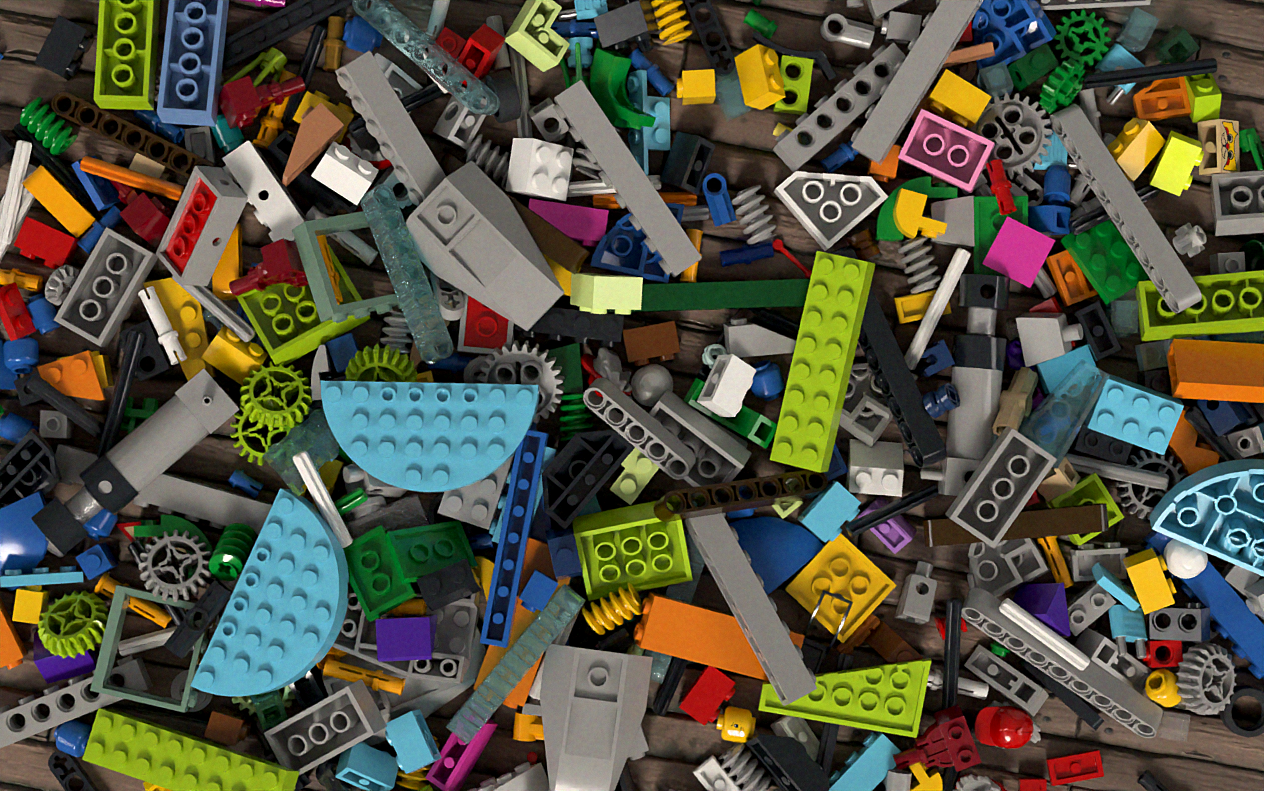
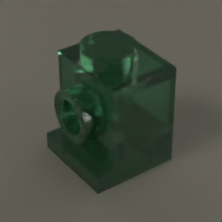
M1177 24L1172 27V31L1153 46L1157 51L1154 56L1161 65L1185 62L1200 49L1189 33ZM1174 45V49L1169 52L1168 49Z
M277 690L249 695L263 730L275 727L281 722L288 720Z

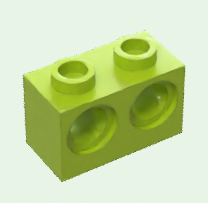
M781 56L778 66L784 81V92L793 93L796 97V102L794 104H786L781 99L774 103L773 111L803 115L807 112L814 59ZM788 66H795L799 70V76L797 78H790L787 76L785 69Z

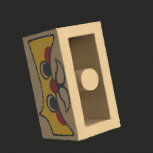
M1216 119L1198 122V141L1202 145L1201 151H1204V156L1199 165V175L1212 176V174L1240 172L1239 121Z

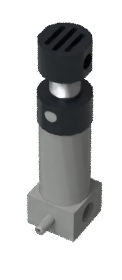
M961 274L958 307L969 309L967 317L968 326L965 335H954L952 358L955 364L951 365V385L959 395L960 406L951 411L949 410L946 438L947 456L944 460L939 461V470L922 468L920 472L921 479L938 480L937 489L939 494L958 496L966 485L964 480L965 474L970 471L973 475L997 440V435L993 433L992 427L999 412L1007 339L996 338L994 331L997 317L996 312L1008 311L1010 278L981 274ZM981 287L986 288L988 291L986 299L980 294Z
M202 369L177 390L174 397L111 450L101 455L79 474L85 483L82 490L78 491L76 495L74 494L66 503L60 497H55L31 518L41 532L62 554H66L90 533L85 524L95 514L107 508L112 514L116 515L209 433L212 434L240 410L205 369Z

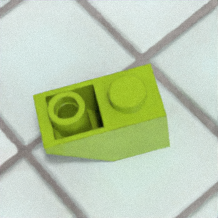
M1212 73L1184 76L1191 108L1189 116L1192 122L1219 119L1222 93Z

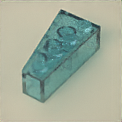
M1082 359L1020 425L1018 433L1057 459L1052 467L1058 469L1110 374Z
M322 407L312 412L309 418L300 426L291 429L284 439L279 443L273 444L262 457L287 487L299 497L304 492L302 486L305 482L293 461V456L302 451L308 452L320 475L321 473L318 469L326 461L332 462L339 455L340 445L330 429Z

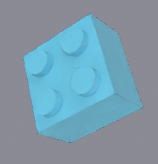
M832 480L798 517V520L821 541L826 543L830 540L832 542L842 532L840 526L845 520L852 521L860 512L858 506L861 502L839 482Z

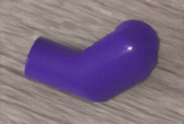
M1013 340L1007 344L1005 354L1009 367L1019 371L1021 367H1026L1023 360L1021 342ZM1034 365L1027 367V368H1030V369L1034 372V370H1035V366H1034Z

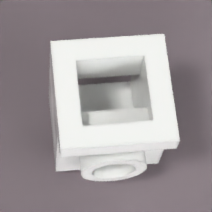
M1249 426L1223 435L1243 458L1264 452V440L1259 426ZM1245 439L1247 445L1245 449L1240 446V442Z

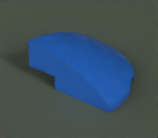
M1036 0L983 1L973 21L974 43L972 46L991 41L995 56L976 60L977 69L981 77L1025 56L1030 50L1054 38L1057 32Z
M665 203L681 225L685 205ZM631 213L625 215L616 222V225L607 235L602 237L594 252L590 266L618 275L642 277L643 281L654 284H668L670 274L667 275L659 264V261L662 260L657 251L652 253L644 242V239L647 238L642 229L637 231L629 220V217L632 216Z
M41 491L0 509V575H5V570L21 569L22 574L33 573L32 568H36L39 561L45 557L49 541L45 540L46 536L31 519L46 506ZM20 586L5 587V588H7V589L11 592V591L15 590L16 588H18V587H20Z
M761 516L760 518L740 519L728 524L729 527L732 526L737 532L739 538L737 542L741 549L746 550L751 558L750 566L754 573H758L764 582L763 589L766 595L792 576L824 546L803 527L784 521L781 518Z

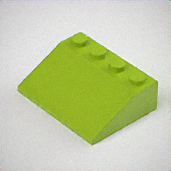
M328 245L335 272L339 274L340 278L338 283L343 301L338 305L361 301V296L330 245ZM278 283L266 287V290L262 292L253 289L240 296H236L276 367H279L281 362L284 366L315 350L319 345H324L326 342L371 319L370 315L355 319L354 315L347 316V320L339 323L333 322V320L321 322L309 284L303 287H294L287 283Z
M657 501L575 517L572 521L588 601L600 599V597H610L609 592L619 595L618 587L620 586L627 592L629 591L627 582L631 583L636 591L692 581L682 520L670 522L659 520L655 516L653 508ZM667 502L668 508L673 510L672 505Z

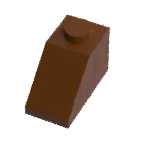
M881 620L875 629L872 628L870 630L871 634L864 640L890 664L923 659L917 651Z

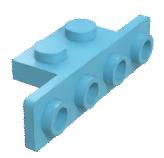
M638 70L630 72L628 75L627 89L629 91V101L633 106L656 117L653 127L642 126L641 130L629 128L628 142L630 143L631 154L646 176H648V150H671L670 98L647 96V71Z

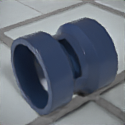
M946 383L940 386L938 391H931L923 395V403L929 415L937 418L943 415L946 410L951 411L959 407L960 398L956 389L951 384Z

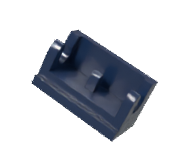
M944 339L931 343L932 346L924 350L921 358H926V362L930 364L918 371L921 377L930 376L955 364Z

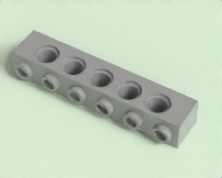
M894 42L888 48L882 45L872 54L874 60L867 65L864 61L853 71L855 76L849 82L845 78L834 88L836 93L832 97L828 98L825 95L814 105L817 110L811 115L807 112L804 113L795 122L797 127L790 132L786 129L775 139L778 144L773 150L793 173L881 97L879 93L887 81L891 83L896 75L893 71L901 58L906 59L904 53ZM875 67L882 68L886 73V77H879L875 73ZM856 84L864 85L867 94L857 92ZM836 101L845 102L848 110H839ZM817 118H825L828 122V128L820 127L817 123ZM797 135H806L809 139V145L800 144Z
M132 655L118 660V666L112 669L109 684L116 685L113 677L118 673L124 678L123 687L144 691L153 686L142 657L133 659ZM83 675L68 680L69 686L60 689L56 685L43 690L45 696L35 699L34 695L18 701L20 706L10 709L9 705L0 708V748L124 698L99 693L98 697L92 696L89 692V686L94 676L84 679ZM66 693L74 697L75 704L73 707L65 703L64 697ZM42 703L49 706V716L41 714L40 705ZM17 713L24 716V726H19L16 723L15 716Z

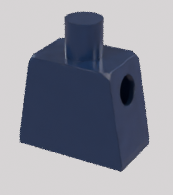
M1198 399L1196 401L1218 437L1231 433L1253 418L1244 405L1238 401L1218 400L1219 405L1216 400Z
M569 525L566 529L560 527L545 531L556 581L582 575L572 526Z

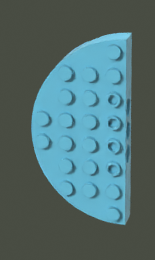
M321 381V398L325 416L334 437L345 453L360 468L373 477L398 488L418 492H446L464 488L485 479L501 468L516 453L517 447L523 438L526 437L527 431L530 430L536 415L540 392L539 385Z
M1240 459L1222 462L1201 469L1183 479L1166 493L1149 516L1151 529L1264 577V460Z
M280 488L190 685L191 687L221 696H248L268 693L288 686L305 676L309 670L325 657L333 646L343 625L348 607L349 573L345 553L330 525L323 519L318 509L310 501L293 490Z

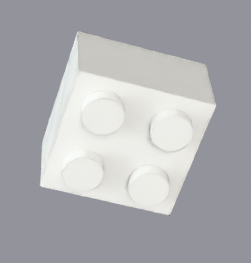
M513 138L505 191L542 200L566 201L574 149L534 138Z

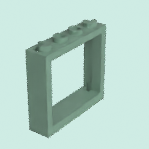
M394 206L305 221L292 229L321 322L333 320V322L339 323L347 320V316L354 315L355 319L370 315L371 311H377V314L389 312L395 306H399L401 310L414 306L413 301L423 296L407 245L399 238L402 229ZM380 225L401 292L338 305L316 236Z
M116 585L90 691L184 713L190 711L191 707H195L198 692L190 685L210 644L211 639H207L209 630L214 628L217 617L214 619L212 626L202 634L195 644L182 700L109 684L130 596L189 610L197 603L179 598L178 602H174L173 596H169L167 601H164L162 594L155 597L152 591L126 585ZM204 614L202 615L200 627H201V626L204 624V622H205V616H204Z

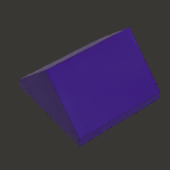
M1064 582L1023 584L1018 587L1012 600L1014 603L1059 636H1071Z
M437 614L385 616L376 619L378 662L432 659L438 619Z
M34 633L33 661L47 684L86 674L96 669L97 658L94 650H86L85 656L78 653L75 659L69 655L63 659L61 656H55L42 644L39 633Z

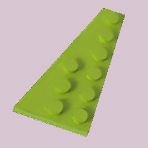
M931 658L815 674L817 689L785 706L782 705L770 681L763 682L758 710L917 738Z

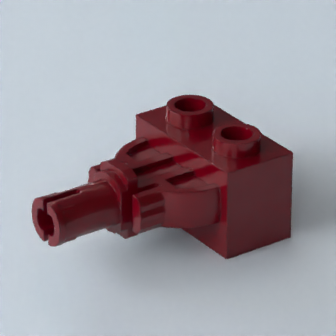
M299 75L280 83L273 79L270 80L268 85L254 87L250 76L224 84L218 103L230 129L237 126L239 129H244L254 124L253 121L261 109L273 103H276L278 106L282 105L286 97L304 91L305 84Z
M110 180L119 191L118 198L124 204H128L119 214L135 233L155 248H158L174 212L167 205L164 206L156 196L151 199L144 192L140 193L143 191L142 189Z
M283 238L262 247L261 252L264 261L256 267H250L247 275L230 281L229 288L233 295L240 296L253 289L261 292L265 291L266 287L278 283H287L294 287L308 285L309 283L296 242Z
M958 704L934 713L936 722L926 729L924 735L915 738L916 744L914 747L893 754L898 771L919 762L924 763L926 768L934 765L940 767L954 766L957 772L982 763L965 717Z

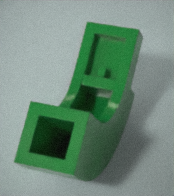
M596 48L590 70L591 95L612 126L641 130L642 126L653 127L656 117L633 106L626 94V76L632 59L613 50Z
M931 176L919 177L903 183L891 192L888 198L881 204L874 224V241L903 240V234L896 227L893 218L895 201L901 188L927 195L926 200L942 201L957 198V188L950 187V183L943 182L934 183V187H931Z
M696 378L685 396L684 402L765 449L768 447L776 433V423L742 405V408L735 417L718 416L697 402L705 382Z
M161 514V525H157V520L141 521V526H134V537H163L162 533L164 531L168 533V537H172L173 531L176 529L180 537H182L185 531H188L189 540L197 535L199 537L198 544L205 542L207 546L205 551H210L211 557L215 550L208 536L197 525L177 516ZM186 550L187 554L189 553L190 556L194 555L192 552ZM198 564L193 565V568L188 570L189 578L195 574Z

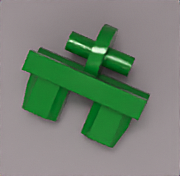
M129 396L120 431H128L129 435L159 409L158 400L144 399L142 410L133 409L135 400Z

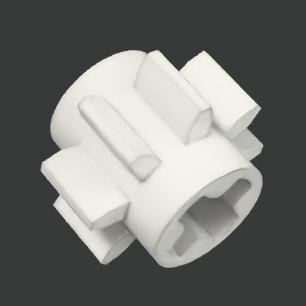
M1187 223L1175 231L1177 236L1173 238V244L1181 255L1188 253V256L1191 258L1205 249L1202 244L1207 242V238L1200 226L1192 227L1190 223Z

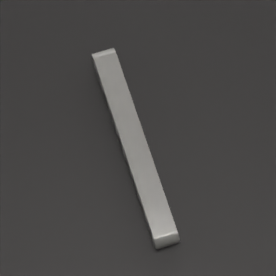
M1073 103L1052 114L1049 118L1052 129L1168 307L1174 313H1179L1201 301L1202 295L1198 286L1081 108Z
M971 588L968 591L962 606L961 615L967 622L1137 735L1144 738L1156 736L1163 715V711L1158 705L1092 661L1084 670H1079L1000 612L999 606L1002 601L981 588Z

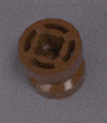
M870 228L846 239L848 245L854 249L859 260L863 261L881 253L878 245L873 243V234Z

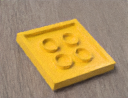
M840 533L834 541L831 542L829 540L784 589L811 614L823 590L841 594L845 599L852 601L851 609L837 636L844 643L897 585ZM825 594L815 618L834 635L849 603Z

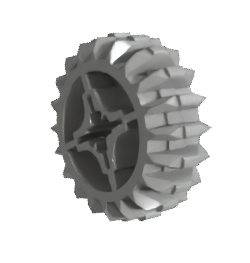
M1143 450L1138 451V459L1134 455H1130L1128 458L1131 465L1126 463V466L1138 469L1148 463L1160 465L1153 472L1168 473L1170 490L1181 482V478L1187 476L1185 472H1177L1182 467L1181 463L1172 465L1174 456L1169 455L1165 459V453L1164 455L1159 453L1156 455V452L1148 450L1147 456ZM1124 481L1115 482L1116 487H1122L1123 491L1116 493L1117 497H1126L1121 502V505L1126 507L1131 504L1128 513L1134 514L1138 511L1137 517L1143 519L1147 514V518L1150 520L1149 516L1156 507V505L1150 507L1143 505L1145 500H1149L1153 495L1163 498L1169 492L1167 489L1154 490L1149 489L1147 486L1139 485L1136 498L1132 490V483Z
M176 529L173 531L172 537H168V533L164 531L162 533V540L154 536L153 542L155 545L146 544L145 549L148 553L140 554L141 560L145 561L138 564L139 570L144 571L140 574V578L146 581L144 585L147 590L153 588L152 594L155 597L163 592L162 599L164 601H167L169 595H173V601L178 602V595L182 594L185 600H189L188 592L191 591L194 595H198L199 590L196 586L205 588L207 584L204 579L211 578V572L208 571L211 552L205 551L207 548L205 542L198 544L199 537L197 535L189 540L188 531H185L182 537L179 536ZM175 548L186 549L192 552L194 555L190 556L189 553L184 555L179 554L178 552H176ZM166 551L167 558L165 561L159 563V566L154 567L157 557ZM172 556L174 557L175 562H177V564L180 565V576L172 566ZM198 564L195 574L185 581L184 575L186 571L192 569L193 565ZM158 577H172L177 584L165 583Z
M1200 643L1194 647H1189L1188 653L1183 654V662L1178 663L1180 671L1176 673L1179 677L1175 684L1180 687L1177 695L1181 696V703L1186 705V709L1200 715H1213L1219 711H1224L1225 704H1230L1229 697L1234 694L1233 687L1237 685L1234 682V677L1237 673L1233 670L1236 664L1231 662L1232 655L1227 654V649L1213 643Z

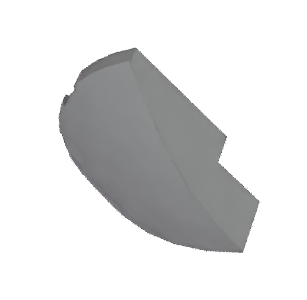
M869 363L852 365L839 424L872 448L892 420L893 415ZM911 373L912 376H913V378H914V380H915V382H916V380L918 379V376H916L915 374Z
M1033 538L999 541L995 548H992L985 542L971 543L968 553L970 558L969 573L967 574L969 589L981 588L996 598L1051 571Z

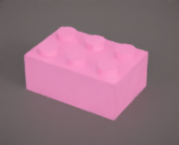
M921 109L898 158L972 193L992 153L995 142Z

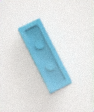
M61 566L59 572H49V567L32 568L33 573L22 574L21 569L5 570V575H0V587L83 582V571L76 570V566Z

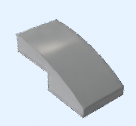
M1192 337L1175 338V339H1189V340H1193ZM1173 339L1135 345L1139 371L1167 367V352Z
M319 345L313 362L311 375L312 401L322 399V372L332 371L327 345Z

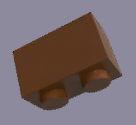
M675 321L622 331L628 363L634 362V367L650 364L649 359L660 357V362L676 359L675 354L680 353Z
M221 704L212 711L204 737L235 747L239 742L249 737L253 724L250 721L251 715L248 712Z

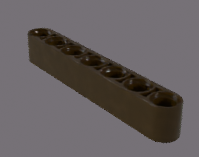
M59 92L52 99V108L58 115L190 178L195 165L220 168L216 163L105 109H100L99 106L76 95ZM70 99L72 103L71 108L65 112L64 103ZM93 110L95 112L94 120L88 123L87 114ZM117 121L118 130L116 133L111 134L110 126L113 122ZM140 132L141 142L135 146L133 137ZM160 144H163L165 152L162 156L158 157L156 149ZM187 155L188 164L186 167L181 168L179 161L182 156Z
M448 151L439 162L446 177L466 164ZM501 189L510 198L539 250L569 272L576 274L590 252Z
M804 470L673 490L666 493L654 504V514L659 520L670 522L808 500L822 492L827 487L828 480L823 472ZM762 488H764L767 491L768 495L764 493ZM739 492L744 495V499L740 496ZM715 495L720 498L721 503L716 500ZM691 499L696 502L697 507L693 505ZM667 502L672 505L673 510L668 508Z
M1099 503L1021 510L1000 541L1109 531L1107 504ZM949 517L923 520L925 547L984 542Z

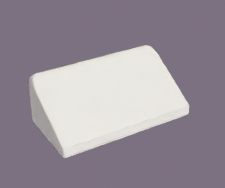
M784 715L770 725L776 736L795 738L805 746L808 755L814 761L816 760L820 742L804 718Z

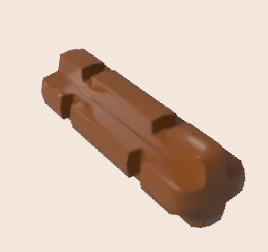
M871 613L844 643L841 642L837 646L838 652L852 654L854 652L853 649L855 647L858 648L871 634L870 630L872 628L875 629L880 624V620Z

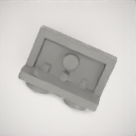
M1105 542L1104 547L1094 548V543H1084L1078 546V549H1070L1072 581L1095 580L1092 567L1098 562L1117 578L1127 579L1126 567L1122 559L1126 558L1125 553H1128V548L1120 546V542Z

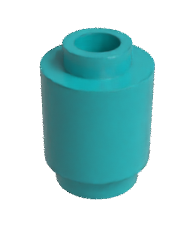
M224 114L217 116L216 127H210L220 150H224L225 155H228L244 144L243 141L245 139L238 126L230 129Z

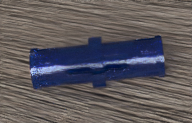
M770 240L755 245L742 244V247L719 251L722 268L742 263L748 265L751 264V261L774 257V251Z

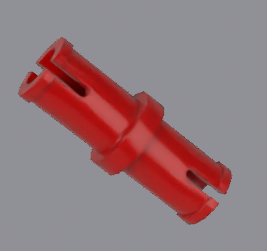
M996 159L985 165L992 183L990 189L995 194L1000 215H1007L1015 212L1017 208L1010 191L1012 184L1011 181L1007 180L1002 164L1003 161L1002 159Z

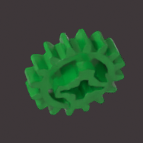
M1081 10L1078 16L1072 11L1069 13V19L1066 17L1060 19L1062 26L1056 25L1054 27L1058 35H1055L1051 40L1058 42V45L1053 48V51H1060L1062 53L1058 59L1071 58L1082 65L1085 62L1088 67L1093 65V59L1099 62L1102 59L1100 53H1106L1109 50L1104 44L1111 41V38L1104 35L1109 31V27H1101L1104 19L1101 18L1096 21L1094 19L1095 12L1086 16L1085 10ZM1074 23H1082L1079 28L1069 27ZM1092 29L1095 30V32H1096V34H1097V38L1094 36V33H1093V30H1092ZM1080 34H1082V35L1084 36V37H1083V41H1084L1083 44H1079V43H1078V42H1079L1078 36H1079ZM1065 41L1068 42L1070 50L1066 47ZM1084 50L1093 51L1090 55L1080 56Z
M1069 58L1067 62L1065 60L1062 62L1061 67L1057 66L1053 69L1047 81L1043 83V92L1040 94L1042 99L1039 101L1040 108L1049 114H1054L1062 110L1063 106L1071 105L1074 97L1082 88L1081 82L1084 80L1082 75L1085 73L1084 65Z

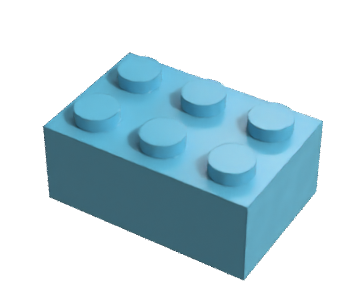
M1104 372L1085 418V423L1089 429L1164 455L1184 405L1178 398H1173L1172 396Z

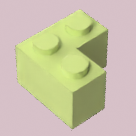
M527 0L504 38L506 39L505 42L542 72H545L559 64L570 45L550 28L562 7L553 0Z
M572 273L570 304L580 306L579 311H587L594 314H607V309H615V314H631V310H641L643 278L598 273Z
M636 447L621 463L625 469L610 487L612 492L629 505L634 502L659 469L655 463Z

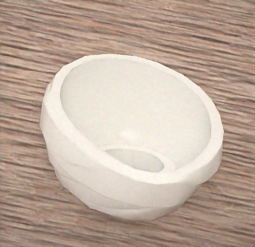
M645 365L638 369L632 378V394L639 403L649 407L654 406L667 389L671 392L673 391V378L670 372L661 365Z
M1174 538L1164 548L1163 559L1167 569L1177 577L1192 578L1206 568L1208 562L1207 552Z

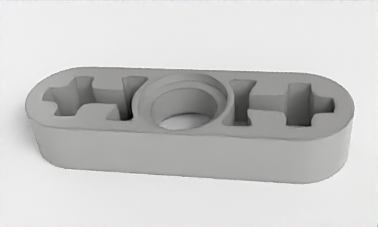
M430 271V279L439 315L450 321L460 319L464 309L461 290ZM441 288H450L453 291L446 292L441 290Z

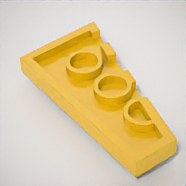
M173 278L143 283L145 289L154 286L173 330L178 332L179 337L177 339L187 359L181 362L177 352L175 354L187 380L192 379L202 369H205L212 378L216 377L214 366L201 358L210 345L203 305L174 281Z

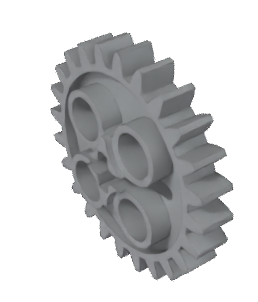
M1005 93L1004 100L1002 101L995 95V103L991 104L988 102L986 109L983 110L975 125L971 128L966 127V129L986 138L984 133L987 129H997L998 132L993 138H986L995 142L987 163L1000 159L998 157L999 152L1003 149H1009L1012 151L1011 156L1008 159H1002L1005 172H1008L1010 179H1013L1014 172L1017 171L1021 177H1024L1025 168L1034 172L1032 166L1034 162L1042 165L1039 156L1049 155L1044 146H1052V141L1046 137L1052 136L1053 132L1051 129H1045L1051 125L1050 119L1042 120L1046 116V111L1041 110L1037 112L1039 103L1035 102L1030 106V98L1028 96L1022 102L1020 101L1019 93H1016L1013 100H1010L1008 93ZM1012 113L1020 115L1019 120L1015 123L1006 121L1007 117ZM997 117L1002 120L1011 135L1013 134L1015 142L1023 151L1022 155L1017 153L1010 140L1005 137L1002 128L995 121ZM1026 134H1031L1035 137L1034 141L1030 144H1022L1021 138Z
M515 340L512 348L507 343H504L502 351L496 347L493 351L494 356L488 354L485 359L487 363H483L480 368L484 373L479 374L478 380L483 382L481 384L522 383L526 385H539L542 398H539L534 422L537 424L539 423L540 415L547 419L550 414L549 411L555 412L557 408L555 403L561 402L562 396L559 394L564 392L565 387L559 384L563 383L565 377L557 374L560 373L562 367L553 366L556 357L548 359L546 357L548 349L542 353L538 352L539 344H536L531 349L529 348L528 341L525 342L523 347H520L518 341ZM517 361H519L520 364H521V370H520V371H519L518 365H517V363H516ZM532 365L536 367L539 373L529 372L526 366ZM500 368H508L512 375H504Z

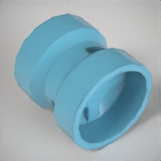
M575 37L567 39V42L570 44L568 49L571 51L568 57V67L576 68V42L580 43L582 68L591 67L593 56L590 50L593 48V38Z

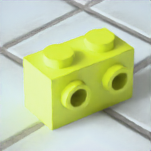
M1171 130L1150 175V185L1177 196L1181 195L1183 189L1188 190L1193 179V175H1190L1194 165H1200L1204 156V151H1201V142Z

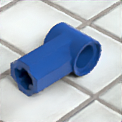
M717 173L707 175L702 182L701 190L705 195L714 226L717 227L737 220L724 177ZM714 178L720 182L721 188L719 192L712 193L707 189L706 184L709 179Z

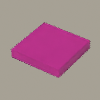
M1007 216L982 264L1031 288L1055 240Z

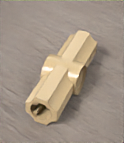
M1021 367L1019 371H1016L1008 390L1002 391L999 400V412L992 427L994 434L1000 436L1006 426L1018 432L1023 417L1029 416L1032 408V395L1039 380L1038 374L1030 368Z

